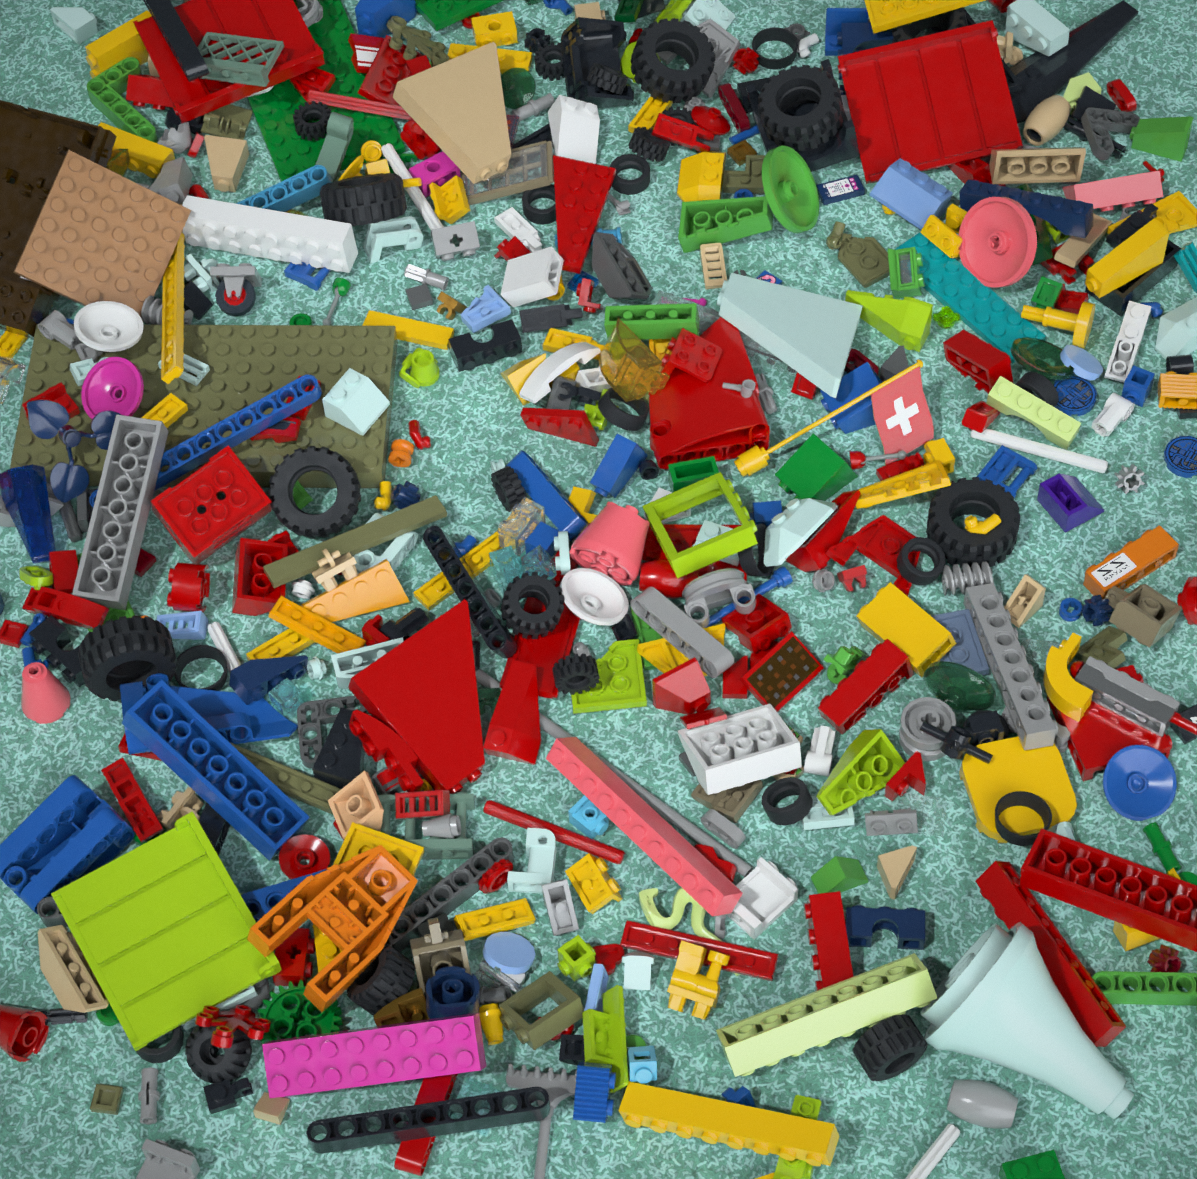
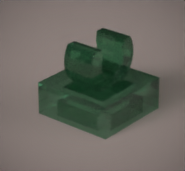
M501 688L477 689L480 715H484L485 705L491 707L493 714Z

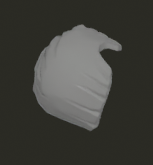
M189 122L179 124L177 131L175 128L165 129L163 136L160 137L157 144L173 149V152L176 154H181L189 149L192 145Z

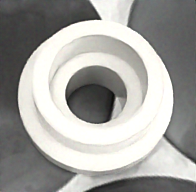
M300 579L298 582L292 583V594L297 597L310 599L311 595L315 593L312 583Z

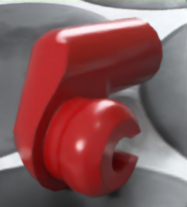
M411 420L408 424L409 435L416 447L420 450L430 448V437H421L419 421Z

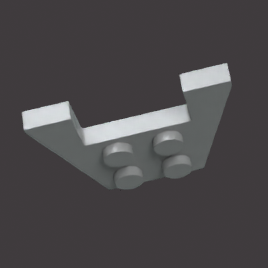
M710 18L697 25L700 28V32L702 34L705 33L709 38L708 42L712 43L714 47L713 52L715 53L714 69L706 87L701 91L709 98L715 93L733 60L734 54L741 46L737 38ZM669 51L657 53L660 60L665 64H669L678 55Z

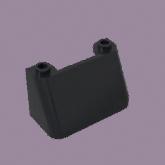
M578 17L564 30L561 36V50L567 97L597 105L598 109L627 106L633 101L634 91L629 84H626L622 94H616L609 90H604V88H600L587 80L593 63L602 64L621 72L618 48L626 41L627 36L623 22Z

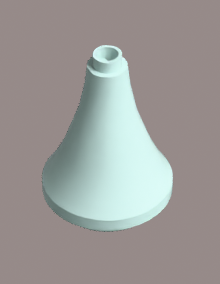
M1021 922L1015 924L1007 932L996 923L988 928L967 950L935 990L937 999L932 1000L921 1011V1015L931 1023L924 1035V1040L936 1050L953 1051L985 1059L1038 1079L1077 1100L1096 1114L1104 1111L1112 1119H1115L1125 1110L1134 1096L1124 1086L1126 1079L1107 1061L1080 1027L1050 976L1037 947L1033 932Z

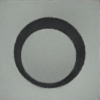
M772 27L761 30L754 36L752 49L759 55L757 60L760 66L773 70L783 69L792 64L795 59L798 40L792 32L783 28ZM781 41L788 44L793 52L785 58L769 59L761 56L757 49L765 42Z
M623 387L609 388L598 402L601 414L609 422L629 431L640 430L649 412L646 402L638 394ZM611 399H616L626 403L627 405L632 407L638 413L639 416L631 415L622 411L611 401Z
M758 524L756 525L757 532H754L758 543V565H756L753 546L738 552L741 567L747 575L769 576L774 566L766 567L764 564L765 531L767 526Z
M197 645L186 649L178 656V666L174 677L180 687H187L181 683L183 669L190 662L200 658L216 660L224 669L221 678L216 683L200 689L219 691L224 686L227 679V661L223 653L217 648L209 645Z
M1015 791L1004 795L995 807V826L997 832L1004 840L1018 846L1033 845L1038 834L1023 836L1012 833L1001 824L999 815L1009 807L1025 806L1040 815L1044 823V829L1048 830L1052 821L1050 807L1041 797L1030 792Z

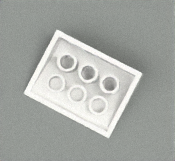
M771 704L729 715L726 720L691 729L678 730V736L698 782L707 795L743 786L753 781L766 779L770 776L802 767L800 742Z

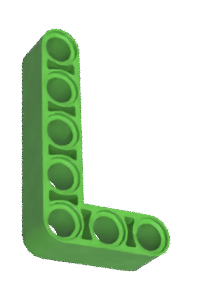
M134 57L125 58L88 81L86 86L90 102L115 126L152 142H158L155 127L120 96V94L127 91L128 74H142L138 59Z
M1100 971L1092 977L1097 985L1107 988V990L1101 991L1110 1004L1196 1006L1197 1008V973ZM1123 986H1130L1134 991H1128ZM1151 986H1156V987H1158L1161 991H1158V992H1157V991H1154V990H1152L1150 987H1151ZM1177 987H1184L1188 992H1182Z

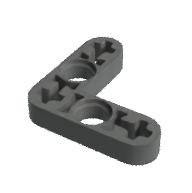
M1092 107L1087 108L1081 117L1091 151L1096 158L1103 161L1108 160L1114 151L1109 131L1130 134L1132 127H1137L1140 117L1132 112Z
M355 695L307 701L299 705L297 708L301 760L305 767L313 768L323 747L321 725L334 723L338 713L336 715L327 714L326 712L330 707H338L340 709L347 705V709L355 711V705L360 704L359 711L366 714L369 713ZM311 710L312 723H307L306 711ZM308 731H315L317 733L316 737L311 740L305 739L304 734ZM309 747L314 749L315 756L313 760L309 759Z

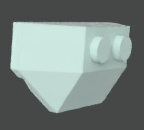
M1197 297L1160 317L1155 350L1165 360L1167 356L1187 355L1197 349Z
M811 498L791 500L786 505L787 508L782 513L776 515L772 519V523L766 528L765 566L781 565L836 510L837 504Z

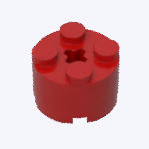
M412 118L404 125L403 131L400 133L401 139L418 159L430 158L441 150Z
M177 563L174 569L170 568L168 581L172 583V588L167 596V606L173 607L175 611H202L204 613L207 606H202L203 599L209 597L210 573H205L209 566Z

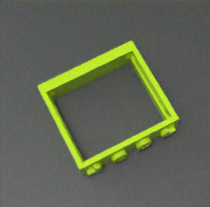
M721 472L642 506L647 521L650 523V527L677 579L758 544L754 532H757L754 521H748L750 516L746 507L742 506L738 493H733L735 491L730 479L725 480ZM723 494L741 526L677 553L661 521Z

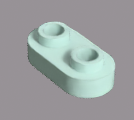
M558 531V536L554 537L555 551L560 552V556H555L556 571H561V575H565L571 571L568 531Z

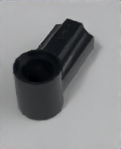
M415 607L398 621L391 620L381 627L380 632L388 637L389 641L402 637L403 641L427 626L429 619L421 608Z

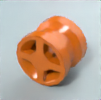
M404 439L394 440L391 444L392 452L389 454L388 461L395 467L406 468L410 466L414 445Z

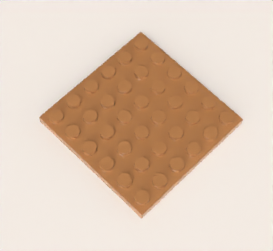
M68 150L13 273L83 306L100 301L118 302L134 309L141 317L143 303L148 296L154 297L191 210Z

